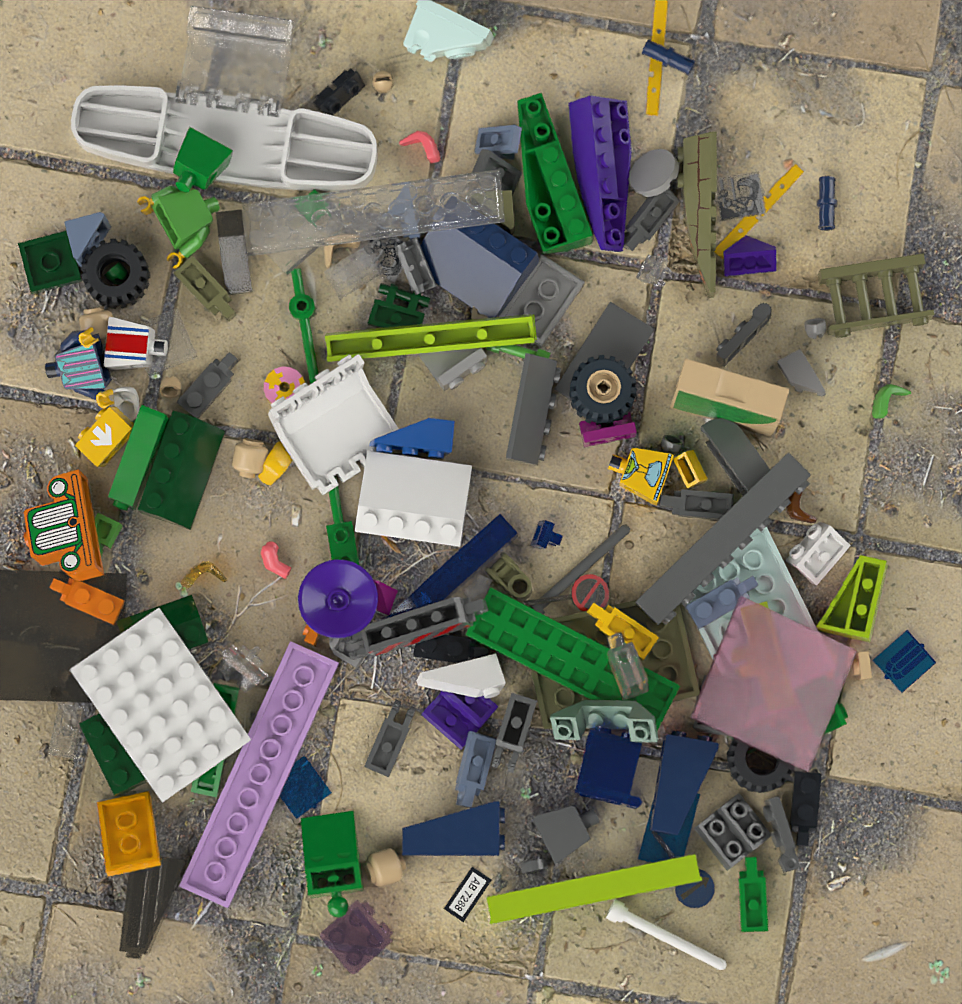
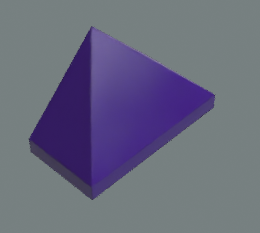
M747 235L723 251L724 276L777 271L776 247Z

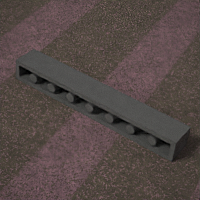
M788 452L635 603L657 626L661 622L667 625L677 615L673 611L681 603L686 606L696 596L693 591L699 585L704 588L715 578L712 572L718 566L724 569L734 559L731 554L738 547L743 550L753 540L750 535L756 529L762 532L772 522L769 517L776 510L781 513L791 503L788 498L795 491L800 494L810 485L807 479L811 474Z

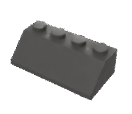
M525 353L506 460L538 466L539 460L544 461L547 446L542 445L544 435H549L552 421L547 419L548 409L554 410L556 394L552 393L553 383L559 384L561 368L557 367V361Z

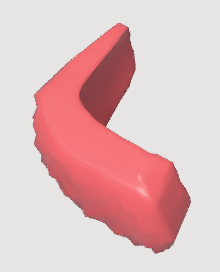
M416 131L399 141L401 146L422 143L430 163L440 161L441 157L437 145L427 132Z

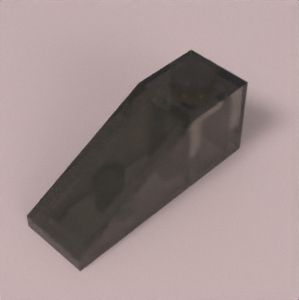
M240 209L216 212L225 289L229 295L251 293L253 291L243 211Z

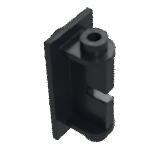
M350 68L349 70H344L332 81V84L336 87L334 91L327 86L314 97L316 100L312 103L318 110L321 109L324 114L333 116L349 100L359 94L366 85L359 73Z

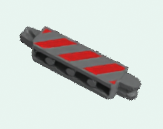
M460 596L452 597L368 624L360 632L345 637L346 644H354L363 640L365 645L363 648L349 652L350 659H358L369 655L379 656L473 626V622L476 621L475 616L488 612L487 603L484 599L471 602L469 597L464 599Z

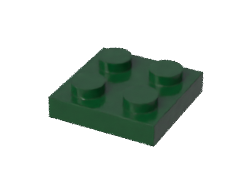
M67 231L18 243L32 295L82 282L80 269L73 257Z

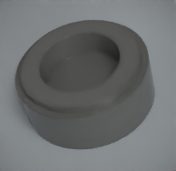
M545 858L525 861L520 865L523 875L548 870Z

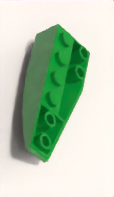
M542 92L517 100L519 127L522 128L520 141L526 206L542 252H569L592 244L593 234Z

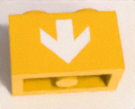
M117 407L103 408L96 415L95 419L97 421L92 427H86L78 435L79 441L75 446L96 467H105L129 440L134 423Z

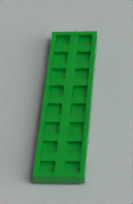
M490 587L484 598L487 603L488 612L475 616L476 621L473 622V626L469 627L466 636L589 700L636 701L654 716L658 731L680 685L643 667L648 679L647 689L638 663ZM612 665H613L614 671H615V673H616V676H617V678H618V680H619V683H620V685H621V687H622L623 699H622V696H621V693H620V690H619L617 681H616L615 676H614V674H613V671H612V669H611Z

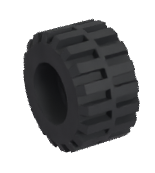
M111 238L109 243H106L105 240L100 241L101 246L96 248L94 245L90 248L92 253L90 255L86 253L84 257L86 262L81 266L83 271L81 276L86 289L93 299L103 306L108 305L112 309L120 306L123 309L127 308L126 304L128 303L134 305L137 303L135 299L138 297L142 299L145 295L144 289L149 287V266L143 254L134 244L130 245L123 239H121V242H118L116 238ZM115 261L127 263L131 270L128 279L123 284L112 287L102 282V272L108 264Z
M757 724L744 729L741 737H735L731 741L727 752V768L730 770L733 780L735 779L740 787L748 789L747 791L759 793L772 791L782 786L791 777L790 775L795 768L796 754L793 751V743H790L788 740L789 737L785 733L780 732V729L766 724ZM765 743L775 751L777 762L770 773L759 775L753 773L748 768L745 755L753 744Z

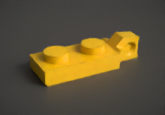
M593 602L587 611L588 614L598 620L595 626L601 632L632 653L637 652L638 657L643 660L659 638L615 607L612 608L608 605L604 610ZM620 633H622V635H623V637H624V640H625V642H626L625 645H623V642H622L621 637H620Z

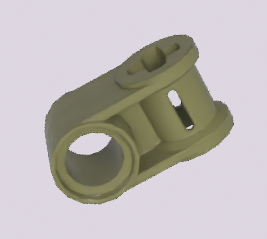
M502 552L500 554L501 557L490 568L486 567L484 571L514 600L525 601L532 594L531 581L519 569L518 565L505 552ZM520 581L526 583L528 586L526 592L523 594L515 593L513 591L515 583Z

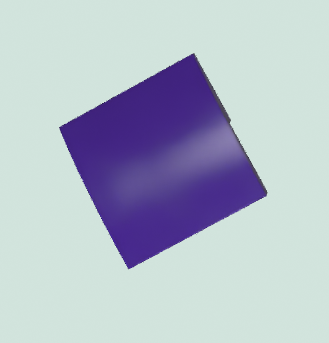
M441 691L421 715L462 750L466 745L469 731L477 733L497 710L498 706L484 696L471 697Z

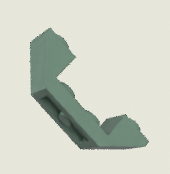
M583 700L550 716L555 739L580 740L586 728L629 729L631 742L658 741L654 716L636 701Z

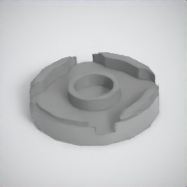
M656 149L647 152L634 163L630 170L629 182L635 192L645 197L661 194L671 186L670 182L672 179L677 178L679 172L678 161L668 150Z

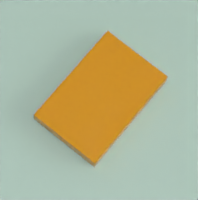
M149 791L97 802L107 876L161 865L152 799Z

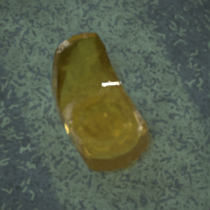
M202 561L188 571L183 577L181 585L189 589L197 578L205 572L213 574L223 582H226L227 578L214 563Z

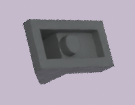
M481 149L472 171L477 176V183L496 191L512 190V196L522 174L521 171L487 149Z

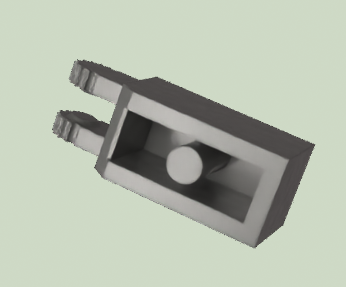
M511 693L496 741L497 749L492 767L497 768L500 765L501 754L504 748L513 751L512 757L509 759L507 771L514 772L519 753L521 754L537 700Z

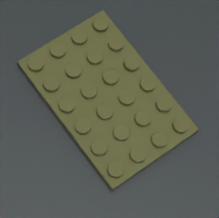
M637 600L612 605V608H617L659 637L645 659L643 660L639 657V660L643 667L680 685L673 702L699 696V686L680 605L673 610L677 615L667 625L661 622L658 626L635 603ZM587 611L552 618L562 625L638 663V656L601 632L595 626L598 620L588 614ZM531 670L544 730L552 728L551 714L583 700H589Z

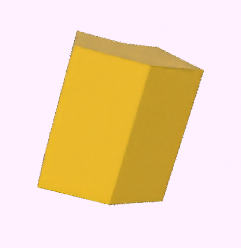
M694 450L686 451L673 458L687 488H694L707 482V476ZM684 459H686V461H687V463H688V465H689V467H690V469H691V471H692V473H693V475H694V477H695V479H696L695 481H693V479H692V477H691V475H690V473H689V471H688V469H687V467H686V464H685V462H684Z

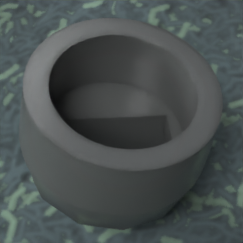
M664 435L661 441V450L663 453L676 456L681 451L683 441L672 435Z

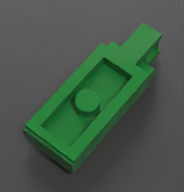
M745 857V871H739L738 878L741 932L768 931L766 877H764V870H757V857Z

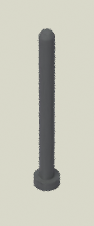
M624 524L619 527L537 601L532 599L528 603L530 608L544 615L545 611L543 609L629 534L631 530L629 526Z

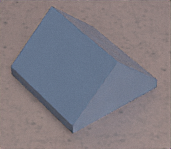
M101 212L64 221L73 257L80 268L86 262L84 259L86 253L90 255L92 253L90 248L94 245L96 248L99 247V242L105 239L112 227L105 214Z

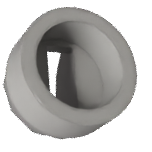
M813 318L804 322L805 331L810 338L816 339L817 335L819 338H822L826 333L825 319Z

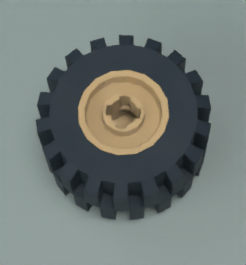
M599 355L598 359L590 357L586 363L582 362L578 370H575L569 391L571 405L573 409L577 410L576 414L580 418L582 416L586 418L585 422L589 424L593 421L596 422V425H602V423H607V426L612 425L614 421L622 420L623 416L627 415L633 406L637 392L636 379L632 377L633 371L630 367L626 368L625 362L622 360L620 362L615 361L616 357L610 356L609 359L604 358V355Z

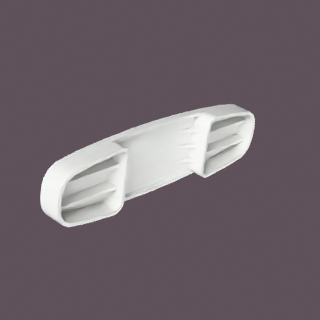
M92 86L83 90L76 98L71 116V130L78 144L86 152L110 160L174 174L173 169L186 133L189 127L233 150L229 166L214 180L231 184L313 191L314 189L326 192L357 191L366 187L373 179L378 159L377 143L373 133L365 125L303 108L292 111L231 99L167 93L158 87Z

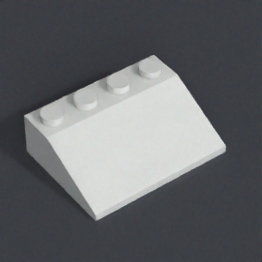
M368 450L355 532L460 547L472 465Z

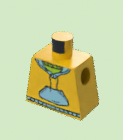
M631 448L628 459L613 454L608 469L622 474L619 483L620 487L657 506L674 455Z

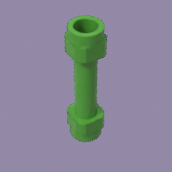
M517 345L486 348V350L499 354L501 351L524 359L525 353L548 359L551 354L545 350L538 349V351H534Z

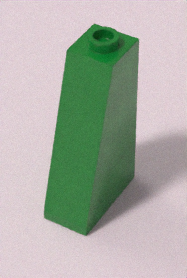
M141 405L108 495L114 501L113 506L127 511L129 507L136 510L169 422L166 414Z

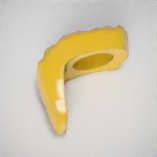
M281 441L274 445L265 459L263 472L258 475L260 481L266 485H272L293 461Z

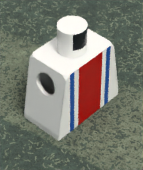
M109 317L104 367L109 370L151 367L153 355L166 356L168 342L167 340L155 339L154 329L145 325Z

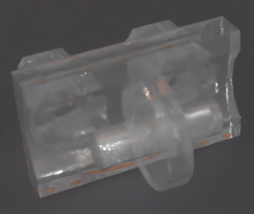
M231 645L220 654L222 659L217 669L226 676H230L235 669L238 670L242 677L236 684L246 693L264 682L269 676L260 668L264 661L257 656L261 651L258 646L249 650L243 645L238 650L234 645Z

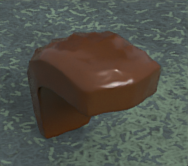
M795 491L788 498L791 503L786 507L787 514L793 520L816 523V517L800 509L802 492L798 494Z

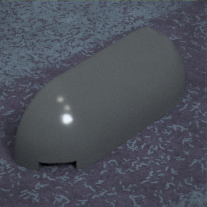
M713 419L701 426V431L709 438L705 442L742 496L770 471V468L745 433L734 422L727 419Z

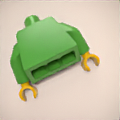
M171 185L153 193L151 198L142 196L137 201L139 205L148 202V206L142 209L141 212L148 215L154 211L174 249L180 250L178 253H170L167 256V261L172 260L175 256L179 258L178 264L173 267L174 269H178L184 264V257L189 258L203 245L210 234L209 227L213 222L211 214L220 210L218 200L215 197L203 200L196 189L185 193L176 186Z

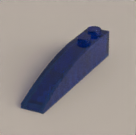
M499 514L386 618L449 599L518 537L517 531Z

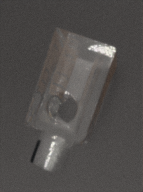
M622 633L609 636L607 640L611 650L607 651L608 661L623 701L648 692V679L633 642L626 644Z

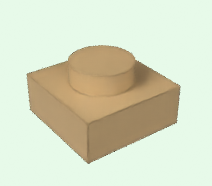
M869 651L858 652L855 654L856 659H852L853 675H858V681L870 680L872 673Z

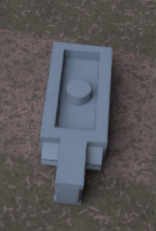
M754 576L743 582H740L738 577L734 580L731 579L686 605L685 608L699 630L744 604L746 600L750 599L747 592L756 588L758 583Z
M469 731L456 780L455 790L459 791L456 805L471 808L474 796H479L480 791L484 790L496 738Z

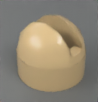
M379 71L373 76L372 82L376 91L386 93L392 89L393 77L389 72ZM389 78V81L384 80L376 82V79Z
M175 376L163 378L160 384V394L166 398L178 397L181 394L180 380Z

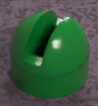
M120 262L104 275L109 282L115 285L122 284L128 277L126 268Z

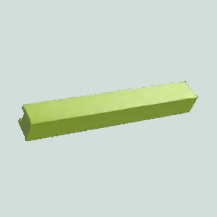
M535 314L326 333L325 335L327 362L340 361L348 355H351L353 358L359 354L362 359L526 344L535 343V340H537Z
M694 854L486 897L491 919L489 921L490 924L684 885L702 881V877H700L696 855Z

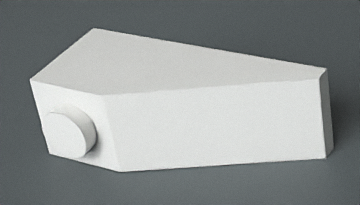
M496 654L421 672L416 680L418 686L471 697L484 696L485 698L499 695L506 684Z

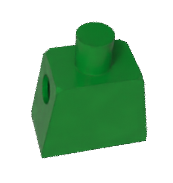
M189 127L173 169V173L179 177L176 187L185 193H188L193 185L202 190L207 189L229 166L233 150Z

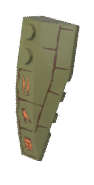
M708 132L683 138L682 147H677V161L682 162V172H678L677 188H682L685 225L697 271L708 297H714L716 291V256H714V251L716 250V230H714V226L716 223L717 206L714 204L717 192V132Z

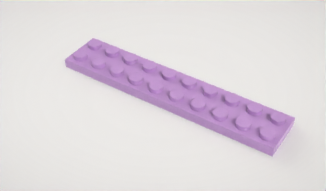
M290 641L248 733L251 741L242 746L179 887L226 908L230 907L338 668L339 662Z

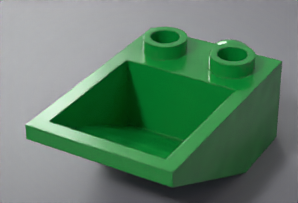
M354 811L301 818L308 896L310 898L331 896L327 905L328 912L333 917H343L349 910V904L342 897V894L364 891ZM347 875L354 876L352 884L345 883L344 879ZM322 878L328 881L325 888L318 886V881Z

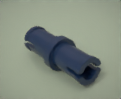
M650 39L647 40L642 50V55L661 62L662 66L666 68L670 66L688 76L695 64L694 59L675 52L674 48L670 47L668 49Z
M822 176L819 178V199L816 206L819 208L818 229L822 231L835 229V208L837 207V200L835 199L836 178L832 176Z

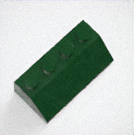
M173 410L139 503L138 511L141 514L191 530L225 431L198 418Z

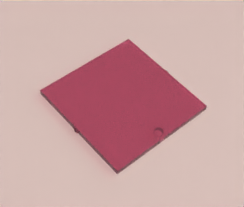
M739 596L717 653L713 655L714 660L690 718L809 772L830 718L835 713L834 708L857 650L743 596Z

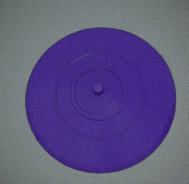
M329 560L315 566L303 579L298 592V607L306 624L318 634L330 638H345L363 630L374 617L378 604L377 588L370 574L360 565L347 560Z

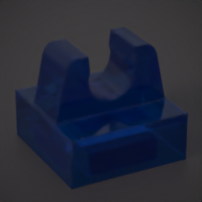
M542 520L537 524L530 546L537 549H546L548 544L555 547L556 545L560 546L563 536L553 532L554 523Z

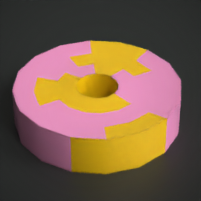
M291 367L273 369L264 381V393L267 400L272 404L281 397L288 399L293 396V390L305 383L303 376ZM282 384L290 386L287 392L280 390Z

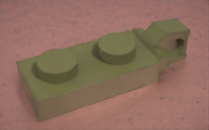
M193 255L174 272V275L209 312H212L214 315L220 312L229 322L237 315L228 305L232 301L228 296V292Z

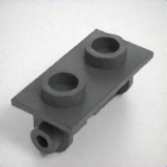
M417 237L394 246L411 286V291L419 294L437 286Z

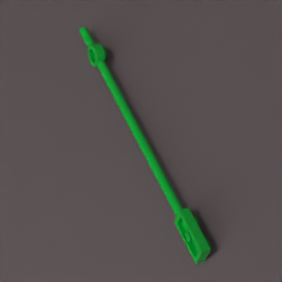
M296 268L291 270L295 296L289 302V311L292 317L300 323L309 381L312 384L317 381L315 377L319 374L310 319L313 317L316 307L313 299L305 294L301 269ZM301 302L307 305L306 309L302 311L297 309V305ZM337 486L328 492L334 522L332 525H326L331 559L347 560L360 565L352 521L344 522Z

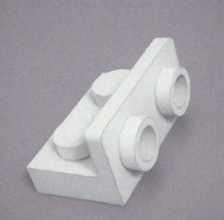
M819 521L808 529L805 538L800 544L795 545L791 549L786 562L796 567L812 584L817 586L851 545L830 525Z

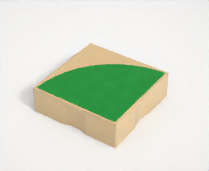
M685 358L670 408L711 420L727 419L737 424L741 429L771 437L781 420L790 389Z

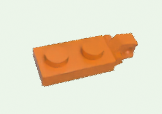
M54 578L49 587L62 594L60 600L65 602L66 605L112 625H115L125 603L124 600L71 578H69L67 584Z

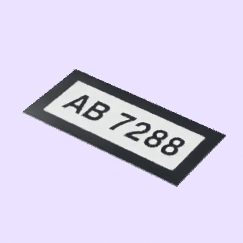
M471 867L444 907V910L464 922L492 880L474 867Z

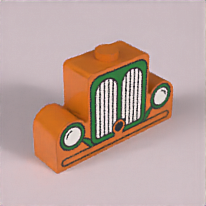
M79 469L57 475L47 485V492L54 502L24 511L26 525L24 540L27 547H29L30 556L42 566L59 562L61 569L77 581L102 576L104 571L88 478Z

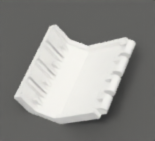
M359 354L353 358L351 355L346 356L337 363L339 367L330 372L329 369L322 371L315 377L317 381L309 386L307 383H303L293 390V396L288 399L281 397L270 405L272 409L269 410L268 416L281 443L312 490L318 488L322 495L339 486L334 476L337 475L342 482H345L361 472L356 462L359 461L363 468H365L367 451H376L377 448L369 446L372 440L399 430L369 385L362 369L365 362Z

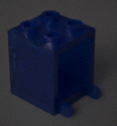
M596 726L595 730L590 729L574 795L637 809L641 806L642 800L637 796L630 795L642 742H631L630 733L622 732L621 736L611 734L612 729Z

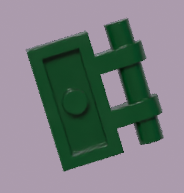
M380 283L378 293L387 295L386 301L375 299L367 323L369 326L388 328L423 324L425 313L418 312L416 309L418 305L428 308L431 298L421 295L422 292L415 294L414 291L409 292L399 289L398 285L392 283L390 286ZM395 299L410 302L408 308L395 305Z

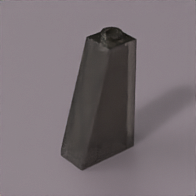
M160 857L161 865L129 872L119 948L120 952H126V958L142 959V954L150 953L187 866V860Z

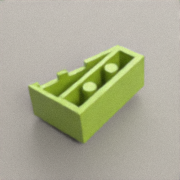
M860 555L836 597L830 603L828 610L816 626L817 630L870 643L888 567L887 561Z

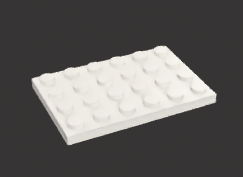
M159 608L70 669L162 802L251 741L246 731Z

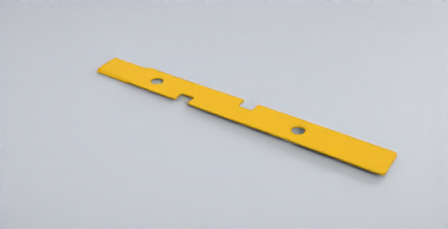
M655 0L652 41L664 46L668 0ZM650 58L649 72H653V77L648 78L646 115L658 116L662 63ZM652 88L656 89L655 93L652 92Z
M796 164L768 191L771 196L768 199L765 196L762 198L765 212L760 214L762 217L804 173ZM758 214L745 216L722 240L714 252L723 259V251L743 238L759 221L756 219ZM738 229H743V232L739 233Z

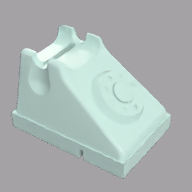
M418 0L416 3L417 8L403 45L413 54L421 50L420 54L424 56L423 59L432 62L436 58L446 56L448 59L472 56L476 51H483L488 46L490 47L494 36L490 29L431 0Z

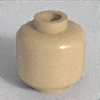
M104 306L83 310L84 314L79 317L81 330L93 327L94 331L90 334L99 333L102 344H106L109 317H113L112 312L105 310Z
M243 438V442L235 445L232 466L240 471L239 476L255 478V474L263 472V464L269 453L268 449L263 446V441Z
M389 848L370 854L367 862L364 864L367 879L371 884L374 883L378 887H384L397 883L402 879L403 870H406V864L401 854L397 855L393 849Z

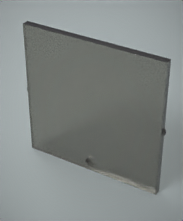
M0 570V700L93 703L70 669L121 634L117 621L126 618L127 573H104L102 576L81 581L125 601L115 625H112L66 605L65 602L60 600L62 594L49 588L54 578L67 584L71 577L65 572Z

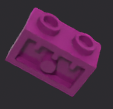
M630 412L624 415L622 420H616L609 426H607V423L596 425V422L593 421L590 424L585 422V420L579 422L584 448L635 438L637 433L635 422H632Z

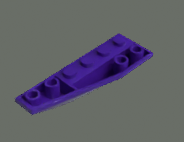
M590 95L568 103L577 179L590 225L600 249L622 252L632 153L627 101Z

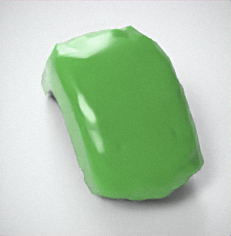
M887 384L881 387L873 400V418L882 419L888 414V404L891 395L906 396L911 394V391L894 384Z

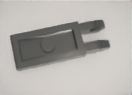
M764 302L760 303V305L758 304V307L753 309L752 318L748 322L745 320L741 322L734 331L736 334L730 340L725 339L717 347L716 361L726 366L767 324V321L771 319L772 312L769 304Z
M397 699L392 706L388 718H385L364 766L388 778L409 733V726L417 709L411 706L405 715L406 718L403 725L394 721L396 714L401 708V701Z

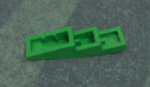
M214 683L213 686L235 716L240 688ZM226 758L192 782L191 792L217 797Z

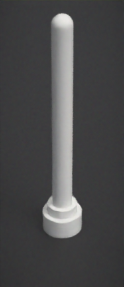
M614 899L606 915L608 920L614 923L616 921L620 923L624 921L719 970L726 968L725 960L630 913L628 908L624 906L625 903Z

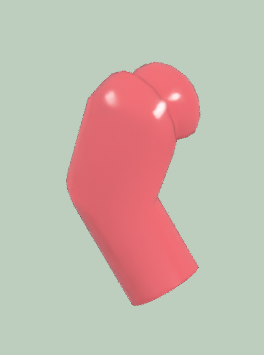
M269 541L261 549L264 566L267 570L286 579L292 567L279 561L277 555L279 547L275 542Z

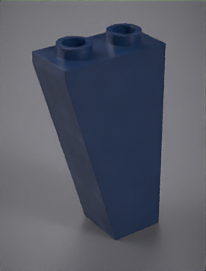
M671 731L670 735L666 734L663 736L649 831L678 835L718 751L719 743L713 742V737L697 735V739L686 738L687 733L680 731Z
M494 801L402 828V855L499 856V850H505V834H500V823H505V807H500V801Z

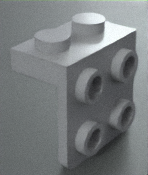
M482 348L418 354L443 391L449 388L451 390L455 389L464 382V377L470 373L473 375L478 373L486 366L485 363L487 362V355Z

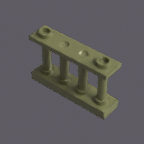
M924 253L820 269L818 273L819 285L826 284L830 288L836 323L829 326L827 330L828 335L835 334V338L850 336L851 332L906 323H913V326L928 324V320H931L935 313L934 309L926 311L923 309L917 275L920 272L919 270L926 264ZM904 272L908 279L913 313L898 315L891 277L894 276V273ZM878 276V279H881L887 317L872 319L866 281H868V277ZM852 280V283L856 285L862 320L846 323L840 285H842V281Z

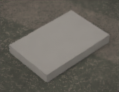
M543 254L539 256L540 262L499 315V317L535 314L537 335L535 344L539 347L543 346L585 284L583 280Z

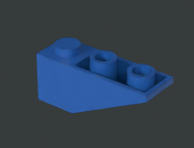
M427 418L375 438L370 442L369 446L377 447L376 451L383 453H392V449L402 450L403 455L418 456V452L428 453L429 458L444 459V455L447 456L452 452L455 421Z

